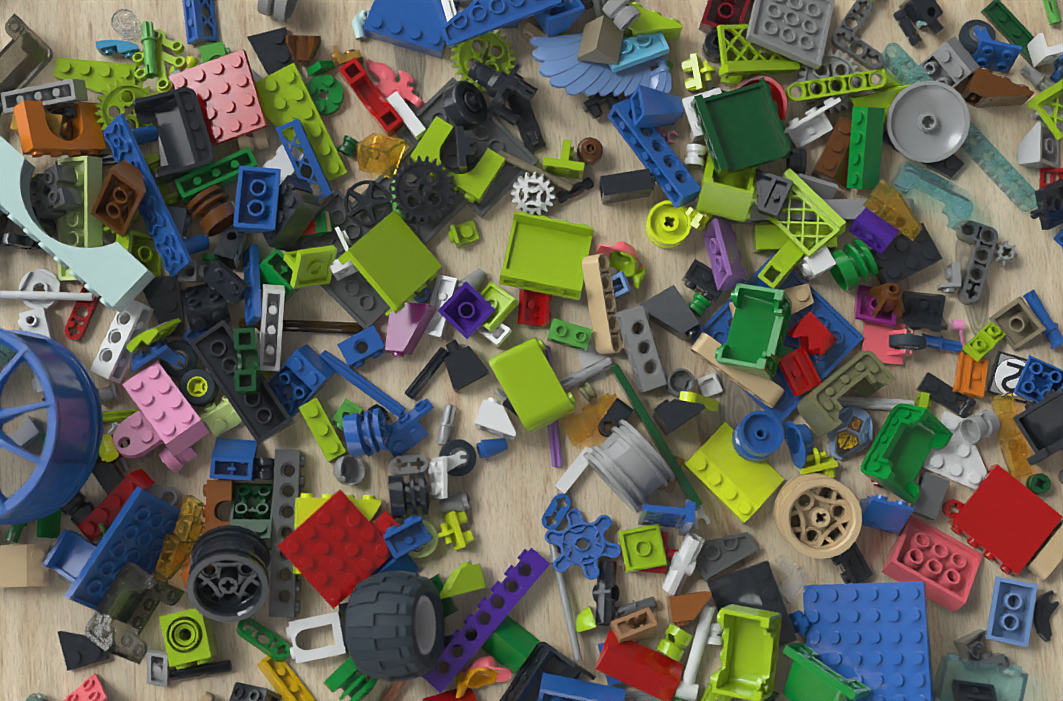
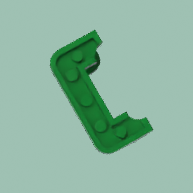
M737 283L736 288L731 293V301L736 309L727 343L717 348L715 353L716 361L718 364L773 379L776 374L792 312V301L784 290Z
M904 403L897 404L885 420L865 456L860 470L868 478L902 500L915 504L921 493L920 486L914 483L917 474L931 449L940 450L946 447L953 433L928 409Z

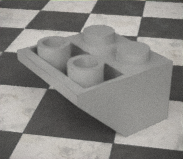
M956 37L947 40L918 65L929 81L942 82L952 88L957 87L971 76L978 67L980 68Z

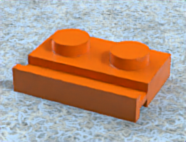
M960 352L957 357L952 392L957 391L977 399L983 398L989 359L982 358L977 362L970 355Z

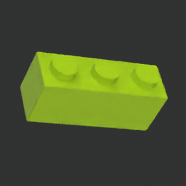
M318 398L298 407L329 463L336 461L341 455L348 454Z

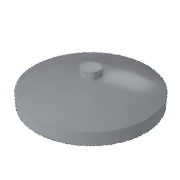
M938 81L917 82L903 89L892 101L887 114V132L894 147L905 157L926 163L940 161L954 154L965 141L970 127L969 110L963 97L951 86Z

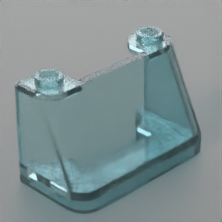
M903 161L898 165L883 193L893 198L897 193L907 194L910 189L916 188L946 204L942 213L948 217L947 227L955 231L969 220L973 211L971 194L966 189L911 161Z
M947 652V655H942L933 680L934 701H954L951 688L953 679L992 684L995 687L998 701H1023L1028 674L1022 671L1023 667L1013 664L1005 667L959 658L960 655Z

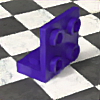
M869 202L848 231L882 254L903 224L872 202Z

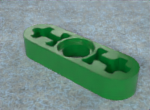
M251 617L238 622L236 631L241 638L276 662H284L288 659L290 645ZM248 624L250 628L246 631L243 630V627ZM255 630H257L255 637H252L253 633H255ZM260 635L267 636L269 643H260L258 637ZM275 642V645L270 649L272 643ZM281 648L284 649V652L280 655L277 653Z

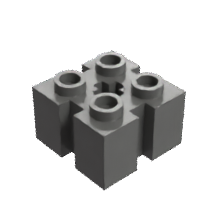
M55 164L46 169L45 174H38L31 178L30 190L31 194L36 196L34 206L37 218L57 220L67 214L66 210L73 211L84 205L80 189L75 188V183L78 180L73 166Z

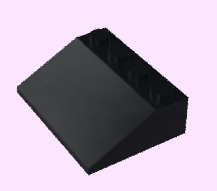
M768 560L707 582L718 612L721 611V608L734 604L781 613L779 647L798 640Z

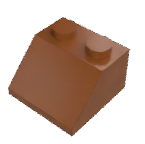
M711 591L666 596L669 621L674 622L677 626L688 625L689 620H694L712 596Z

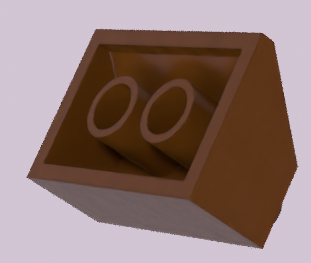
M839 116L811 175L837 184L838 188L848 191L847 176L852 121Z
M125 159L110 168L90 213L122 238L126 236L146 193L141 171Z

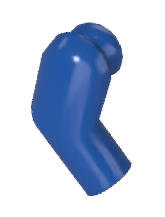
M1063 54L1054 61L1055 71L1049 77L1054 83L1059 82L1063 77Z

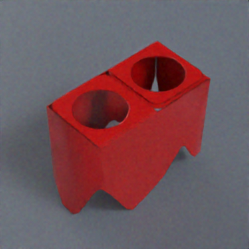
M811 311L788 330V335L792 336V338L799 337V347L804 346L809 356L820 353L817 361L837 341V338Z

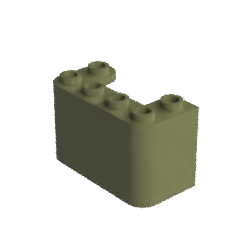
M866 350L849 360L798 402L797 409L799 414L820 438L842 423L839 419V412L843 407L837 399L851 387L860 396L869 397L877 390L889 385L895 378L876 354Z

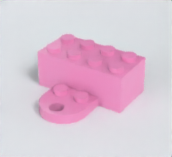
M158 361L122 384L140 409L122 421L113 433L114 444L122 456L130 459L139 458L164 442L175 457L209 433L202 420ZM130 440L128 447L121 448L123 441Z

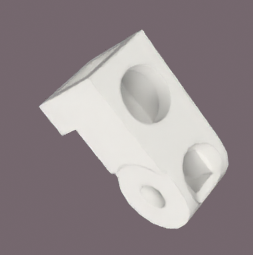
M26 416L21 420L24 426L14 433L7 434L23 449L45 434L31 416Z

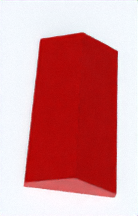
M609 630L595 670L661 701H670L680 684L683 664L633 640L619 643L614 631Z

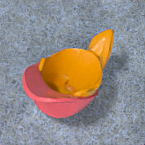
M492 656L479 657L472 661L468 669H463L456 675V698L462 697L467 687L480 688L487 684L493 685L495 682H506L511 678L512 670L499 667L497 660Z

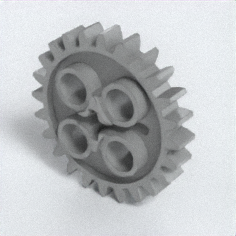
M829 49L826 55L824 52L822 64L819 68L824 71V75H818L814 68L802 64L801 69L803 71L798 73L801 79H798L797 82L827 78L829 75L830 77L840 76L836 73L835 69L843 70L844 75L859 73L860 71L856 72L859 65H852L851 63L854 59L847 60V53L841 57L839 56V50L832 54V50ZM828 65H831V73L829 72ZM852 78L851 80L852 86L859 88V80L857 78ZM833 81L831 87L836 91V88H840V84L837 81ZM813 84L811 86V91L813 92V94L818 95L815 89L820 87L816 84ZM858 93L834 96L835 99L840 97L841 101L828 108V114L831 115L833 109H835L837 114L841 111V108L846 111L848 104L853 105L849 97L859 96ZM829 97L808 100L806 105L808 106L813 103V107L821 108L825 106L823 102L829 99Z

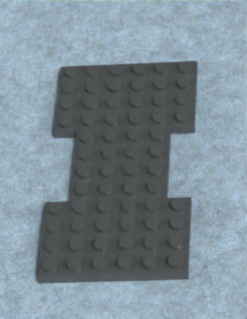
M452 77L415 113V116L425 127L426 131L436 116L454 127V133L441 152L440 161L444 163L446 169H450V172L460 174L455 133L456 126L448 118L442 100L444 91L449 86L458 82ZM489 112L486 121L482 125L471 131H464V137L469 136L476 139L477 143L471 146L477 148L478 151L471 155L478 156V160L473 164H467L468 172L477 166L488 148L497 154L499 150H502L534 166L538 163V159ZM405 124L396 132V135L409 148L375 180V182L381 184L386 189L390 201L393 199L392 194H389L392 191L389 184L395 180L392 178V175H399L396 170L397 167L404 169L402 162L410 165L409 158L422 139L416 140ZM505 161V165L480 203L468 201L463 197L464 194L457 190L455 192L456 195L449 197L454 201L453 204H446L449 210L442 209V217L436 213L435 221L429 216L428 222L424 221V217H421L420 221L417 222L416 216L409 220V213H406L407 220L403 221L420 241L426 245L467 204L482 218L513 188L514 182H518V177H524L527 171ZM428 173L426 176L429 183H436V180L429 176L430 173ZM409 174L406 177V182L408 185L413 186L417 183V178L415 175ZM421 183L419 188L405 189V192L421 191L422 195H425L427 190L441 189V186L424 187V184ZM375 186L373 197L386 199L382 190ZM337 189L321 205L320 210L313 218H322L321 212L330 211L334 234L308 238L299 237L289 252L334 245L337 249L335 259L337 260L346 251L335 230L336 227L339 226L341 231H346L352 243L349 246L350 248L378 223L360 225L350 219L344 207L345 195ZM430 193L429 201L437 204L440 201V197L437 193ZM416 195L409 196L408 201L410 205L417 206L419 198ZM348 199V208L351 212L358 205L357 200L351 202ZM391 202L388 213L385 217H387L391 212H393V204ZM386 205L375 206L376 219L384 213ZM365 211L354 216L360 221L371 222ZM360 271L338 281L332 273L330 284L320 285L364 330L372 326L390 309V306Z

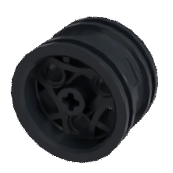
M234 525L218 526L201 535L191 550L186 590L192 606L200 614L220 622L241 621L257 613L265 604L269 593L271 556L265 541L252 530Z

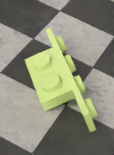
M225 395L219 401L207 404L203 410L196 413L202 422L207 423L215 437L243 422Z

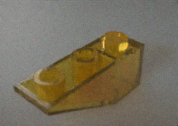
M882 179L863 204L864 207L912 240L916 238L923 228L900 192Z
M609 393L598 398L600 402L592 405V403L585 405L581 408L582 412L576 416L572 413L563 418L564 422L561 424V427L572 446L591 437L616 398L615 393L611 396Z

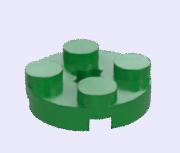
M329 74L318 75L306 84L321 115H332L340 109L344 99V90L341 83L333 78V76ZM328 91L330 93L327 95L328 99L319 98L320 92Z

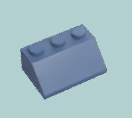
M995 577L985 639L1028 647L1038 588L1037 584Z

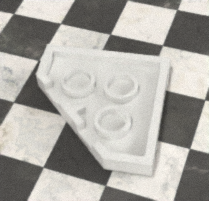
M943 411L939 421L953 433V436L948 445L943 449H931L921 468L976 490L986 477V468L975 443L966 441L960 432V423L964 418Z

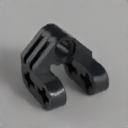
M32 206L35 216L37 218L35 207ZM37 218L41 227L52 238L56 231L55 221ZM2 234L1 245L22 250L43 249L38 245L40 240L36 242L29 236L19 234Z

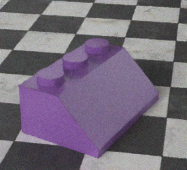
M717 218L713 219L704 233L703 239L718 291L735 289L737 283L744 284L747 279L746 269L743 268L741 263L742 254L736 245L737 236L732 230L731 224Z

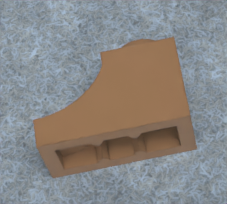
M647 607L611 621L610 626L619 643L628 640L640 642L655 636L658 624L650 608Z

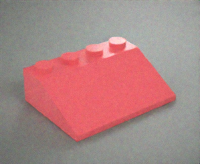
M911 515L893 544L881 572L898 582L926 581L927 598L955 613L966 603L983 554Z

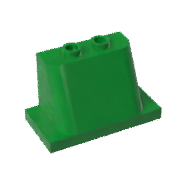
M804 643L786 645L783 650L785 655L793 659L782 692L791 701H853L868 697L872 690L855 678L845 679L817 660L819 654Z

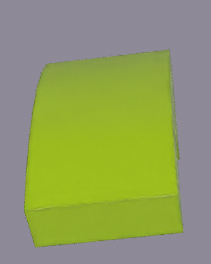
M990 321L962 349L975 361L979 362L1006 336V333Z

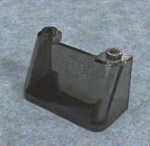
M15 13L5 24V31L12 40L0 51L1 107H3L1 93L26 88L53 58L52 49Z

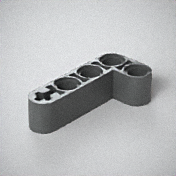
M971 220L965 221L956 229V237L960 241L972 245L957 296L958 300L964 305L972 304L980 298L998 240V233L993 227ZM963 227L970 229V236L964 233ZM983 233L990 236V242L983 239ZM977 252H981L984 255V261L977 258ZM971 271L978 273V280L972 278ZM969 290H970V295H972L971 298H968L969 294L966 293V292L969 291Z

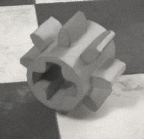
M1005 241L1003 246L997 243L995 246L997 250H994L993 253L995 258L993 262H999L1001 267L1005 266L1006 261L1009 265L1013 264L1012 258L1018 256L1014 251L1016 246L1008 245V241ZM1006 251L1007 254L1003 257L1002 253Z

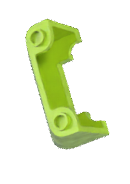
M536 337L488 360L523 426L532 433L538 432L577 409L574 405L577 402L572 392L567 393L563 389L545 357L544 350L547 349L542 339L538 340Z

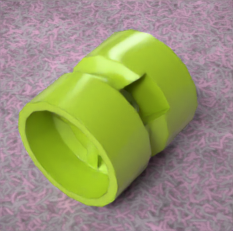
M670 623L665 631L666 637L661 638L656 649L680 662L685 653L683 648L689 646L693 636Z

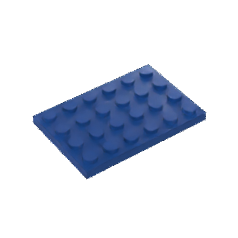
M137 486L65 596L69 600L126 623L195 517Z

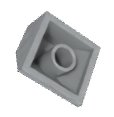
M1037 122L1018 144V152L1016 154L1018 165L1029 169L1060 168V139L1057 140L1045 123Z

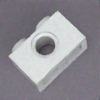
M825 246L810 258L804 257L798 264V271L803 279L806 278L809 282L829 271L836 262Z

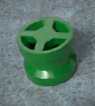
M695 293L693 300L687 303L691 311L701 318L704 315L705 309L712 305L708 299L699 293Z

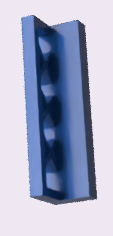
M182 0L187 44L196 45L201 41L215 43L219 41L214 0ZM202 6L208 10L209 16L207 18L201 11ZM205 25L211 30V36L204 35L203 27Z
M295 119L275 128L297 177L309 181V185L312 182L320 186L322 194L316 196L317 200L333 194L301 120ZM293 126L296 133L293 141L285 139L282 130ZM294 145L302 147L304 151L302 160L293 157L292 150ZM296 161L300 162L299 168L296 164ZM303 164L312 168L313 172L310 179L301 175L300 170Z

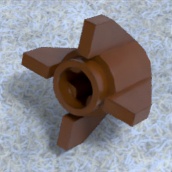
M286 35V45L293 60H297V64H309V60H314L321 45V36Z
M886 283L870 289L868 294L877 300L878 305L872 314L873 317H876L881 311L889 312L891 310L899 318L904 315L905 310L900 286L895 283Z

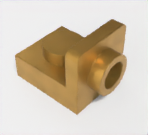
M337 45L333 46L335 52L331 53L335 65L339 64L342 67L354 57L360 64L364 63L360 50L355 51V49H351L340 55Z

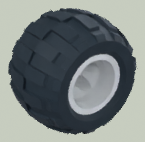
M387 571L372 575L370 579H363L361 583L357 584L348 602L345 629L348 650L358 670L364 675H369L371 678L392 682L415 679L430 673L434 669L443 650L445 616L439 592L433 582L427 577L407 571Z

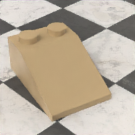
M48 544L0 545V588L48 586V568L43 565L48 554Z

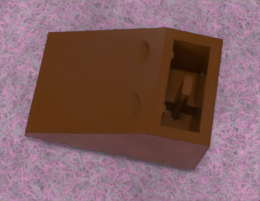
M978 67L967 79L961 96L967 104L976 108L1023 105L1034 94V91L1029 90L1030 88L1026 85L1011 82L1008 77L992 74V71L987 68Z

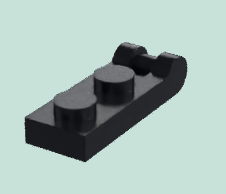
M929 372L925 374L916 389L919 392L929 393L931 400L961 418H967L969 410L974 408L977 403L974 399L960 392H952V386ZM958 401L964 403L962 408L956 406Z

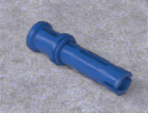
M1035 289L1024 294L1023 298H1025L1031 310L1046 328L1041 333L1047 337L1051 344V350L1062 345L1063 336L1058 329L1059 325L1056 322L1053 323L1037 296Z

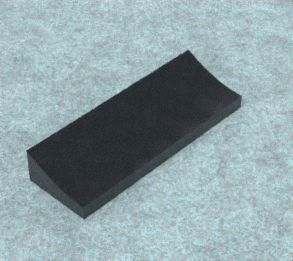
M222 320L190 342V345L258 445L296 423L261 371V394H238L235 392V370L238 368L237 352L234 350V331L225 320Z

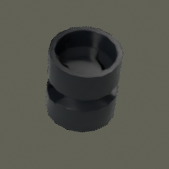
M712 30L707 34L702 46V55L706 60L713 63L721 61L717 30ZM724 31L725 38L731 42L729 35Z
M81 491L60 508L66 516H71L70 520L77 527L96 508L92 502H86L87 497Z

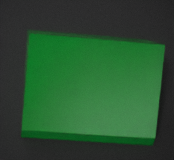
M507 615L481 648L503 666L511 669L514 674L540 640Z

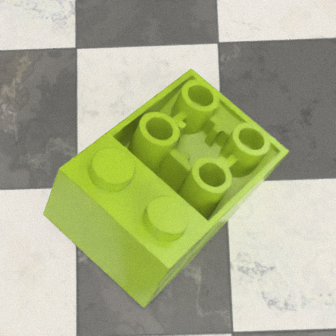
M629 2V5H634L641 15L625 30L624 38L636 37L637 34L662 33L666 41L679 39L683 25L677 19L665 18L656 10L649 11L644 9L639 3Z

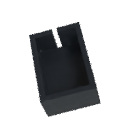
M287 175L280 184L275 231L262 233L269 247L289 252L320 210L321 205L316 196L313 195V190L307 180Z
M923 223L894 237L882 254L874 249L869 250L876 262L877 268L879 266L883 268L876 275L881 285L886 283L896 284L942 259Z

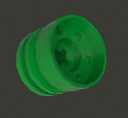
M858 238L852 240L851 244H845L844 252L839 248L830 252L836 262L830 269V273L839 287L845 292L860 285L859 278L866 282L869 280V277L873 278L878 275V268L871 252Z
M350 656L324 681V684L332 693L340 688L343 689V693L339 697L340 701L347 695L351 698L349 701H362L374 689L379 679L372 678L369 681L367 679L368 675H364L358 670Z

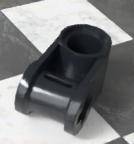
M618 397L598 425V431L603 437H609L613 434L610 429L608 431L604 430V424L611 423V429L614 426L619 428V422L622 419L626 421L633 412V409Z

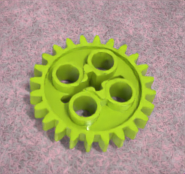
M499 30L496 33L492 31L458 44V48L455 47L451 50L456 53V55L450 57V59L456 61L451 67L458 68L455 75H462L459 81L466 80L477 88L480 86L481 92H484V87L467 76L470 70L467 62L479 60L482 63L483 60L480 56L485 53L484 59L487 61L483 64L492 67L495 71H504L510 74L508 70H512L515 67L510 63L516 60V58L510 56L515 50H509L508 48L512 42L505 43L507 36L505 35L501 38V31ZM473 41L480 44V51L474 50L472 46ZM486 42H488L489 45H488V48H487V50H486V52H485ZM492 47L498 49V57L493 56L491 52Z
M126 78L123 79V84L115 80V87L109 83L107 85L109 91L105 89L101 91L104 97H97L101 104H95V107L100 109V111L95 112L94 115L100 116L101 119L96 123H103L104 126L101 128V131H104L115 119L109 115V108L114 107L118 109L119 114H124V108L128 109L133 100L155 95L156 93L149 94L150 86H147L145 89L142 88L143 82L135 85V79H132L130 84H128ZM124 92L130 93L132 101L124 102L121 94ZM134 109L131 111L133 116L129 114L126 117L127 121H132L135 124V129L150 125L156 127L155 122L150 124L139 122Z

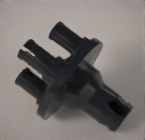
M476 60L468 71L467 76L484 87L487 94L493 98L487 112L497 118H502L514 127L520 115L507 108L505 102L513 92L529 102L536 94L538 88L523 80L524 77L518 74L522 68L518 63L510 74H507L504 71H495L486 64Z

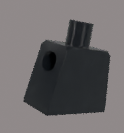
M453 340L445 345L450 356L444 358V362L455 392L489 374L488 369L470 346L461 349L457 340Z

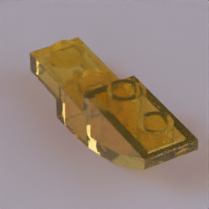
M1008 392L990 397L993 412L1000 422V429L996 435L1009 474L1014 478L1032 474L1031 466L1026 460L1029 456L1025 437L1013 420V417L1017 415L1013 393Z
M185 495L174 533L166 534L155 571L167 580H171L191 554L194 543L198 540L205 524L200 519L204 503L193 495Z

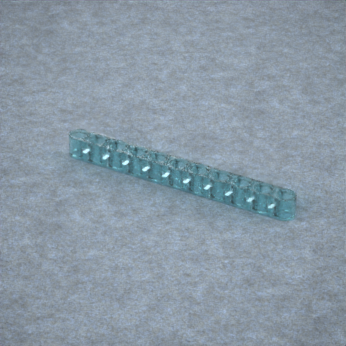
M889 43L881 52L884 58L883 64L904 85H912L915 83L914 80L933 81L899 44ZM887 51H892L895 57L888 56ZM901 65L908 67L909 72L902 71ZM970 121L969 131L961 148L1018 209L1023 212H1029L1037 207L1036 190ZM969 139H975L977 142V146H973L970 143ZM983 153L989 154L991 161L986 160L983 157ZM997 168L1004 170V176L997 172ZM1011 182L1018 185V190H1014L1011 187ZM1025 197L1031 199L1032 205H1028L1025 202Z

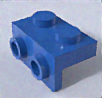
M415 515L410 516L404 520L405 524L399 527L394 525L385 530L386 534H384L383 539L394 560L432 541L422 522L423 518L421 515L415 517Z

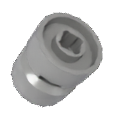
M609 0L602 10L609 18H614V24L620 31L630 27L641 15L634 5H629L630 0Z
M984 410L964 418L960 423V432L969 443H976L993 436L1000 429L999 419L991 410Z

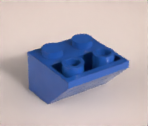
M217 438L211 456L209 478L255 482L257 442L255 440Z

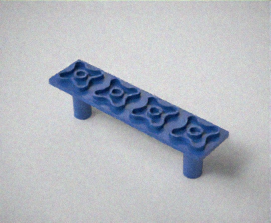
M119 114L103 131L104 138L109 144L113 158L117 163L125 159L142 173L146 193L138 211L144 219L147 231L155 243V248L164 262L166 271H168L170 277H173L192 262L189 255L209 248V240L205 234L186 239L181 238L138 145L158 140L157 128L154 125L130 129L124 114Z

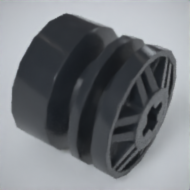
M418 472L419 482H415L414 473H410L409 483H405L402 474L388 476L389 498L393 519L407 517L408 508L412 507L415 516H418L419 506L422 507L423 515H429L430 492L424 472Z

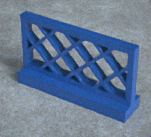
M687 501L684 508L643 504L638 517V524L653 525L659 523V526L679 528L678 535L686 536L694 524L696 502Z

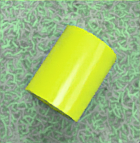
M110 434L102 435L99 455L102 461L106 462L115 460L119 455Z

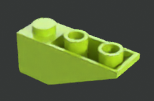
M797 231L794 235H801V232ZM804 239L803 245L810 250L814 242ZM789 240L767 263L757 277L772 289H778L805 254Z

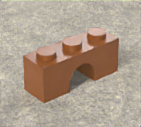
M207 480V484L203 485V496L206 497V505L202 507L205 526H202L201 535L218 526L230 525V522H224L219 518L217 511L223 502L233 501L234 480Z

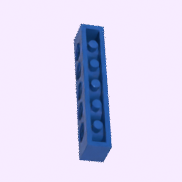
M630 98L614 104L607 117L645 168H649L650 174H654L655 181L674 207L677 209L695 201L701 191V187L664 140L663 136L660 135L655 127H634Z

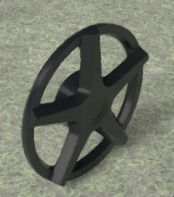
M364 180L355 183L347 190L344 198V207L347 215L354 222L360 225H373L380 222L387 215L390 199L386 189L381 184L373 180ZM369 184L364 195L354 191L360 185ZM375 186L382 190L386 199L373 197ZM349 196L358 201V205L351 212L348 208ZM386 205L384 213L376 219L375 206ZM365 211L371 222L360 221L354 216Z

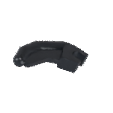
M1053 590L1042 594L1035 601L1033 623L1037 634L1044 642L1051 640L1052 631L1049 619L1059 605L1058 601L1050 603L1048 600L1049 596L1054 595Z

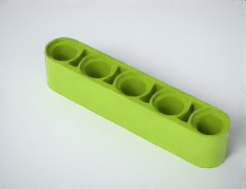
M881 70L865 71L796 82L788 86L785 92L790 102L808 101L876 90L885 85L887 77ZM872 75L879 77L880 83L878 85L872 83ZM852 78H857L859 80V88H854L852 86ZM833 81H837L840 84L839 91L832 89L831 83ZM813 84H816L820 87V93L818 95L813 94V92L811 91V86ZM793 87L800 90L798 98L793 97L791 94Z

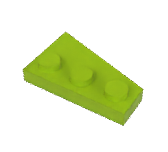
M911 84L888 88L879 92H869L861 96L855 95L849 98L853 106L885 108L884 123H886L892 101L903 89Z

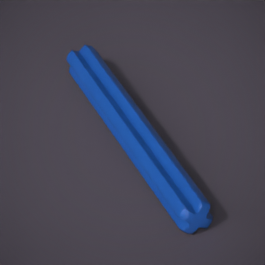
M324 350L320 354V357L339 375L394 415L399 417L404 413L406 408L330 352Z

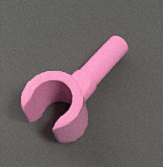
M655 127L660 135L665 137V141L668 144L675 143L669 138V135L679 137L676 131L668 133Z
M952 320L951 328L958 331L959 340L963 348L965 346V322L963 320Z

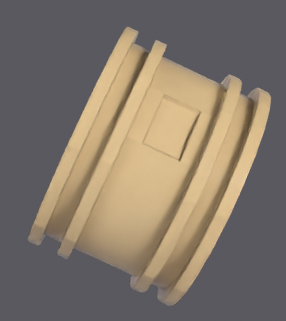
M815 472L798 475L785 483L775 499L773 512L778 531L786 541L804 555L819 559L831 558L846 551L857 539L862 524V512L859 502L850 489L834 478ZM822 487L829 488L828 497L819 495ZM807 495V502L800 505L798 502L799 497ZM841 505V513L834 515L833 509L835 506ZM791 516H797V525H791ZM834 528H837L832 536H827ZM815 530V537L807 540V532Z

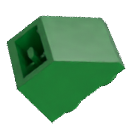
M275 249L259 266L260 289L263 291V284L284 286L285 303L300 288L294 289L290 285L293 270L283 260L284 254L279 249Z

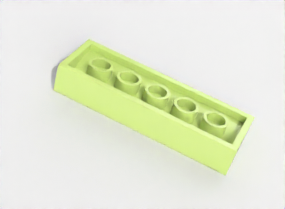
M93 156L59 158L58 165L73 166L75 168L78 180L75 183V188L80 189L84 205L73 211L66 210L67 214L58 218V242L79 248L103 247L102 222L90 214L102 188V158ZM58 263V281L79 280L69 273L71 268L67 270Z

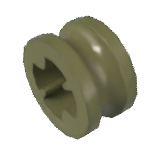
M587 382L584 387L580 386L578 388L588 403L591 402V398L597 397Z

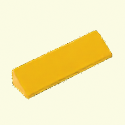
M266 656L257 664V667L277 693L282 696L281 698L284 701H316L286 661L276 662L269 656Z

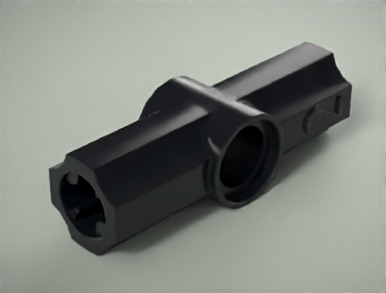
M614 561L598 562L599 576L597 577V584L593 587L592 591L593 599L596 602V625L610 626L611 621L615 619V602L619 600L620 591L616 584L617 562Z

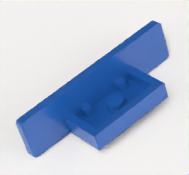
M428 399L419 401L408 413H403L396 422L388 425L390 433L389 451L394 457L402 456L429 436L418 421L434 408ZM369 445V452H368V455H367L368 457H370L372 454H374V452L372 451L370 445Z

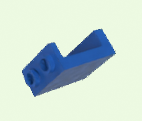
M64 529L59 534L53 549L47 554L43 565L54 569L73 583L97 546L76 531Z

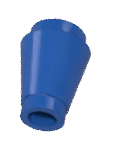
M506 438L485 439L476 443L480 459L485 458L487 460L504 450H508Z

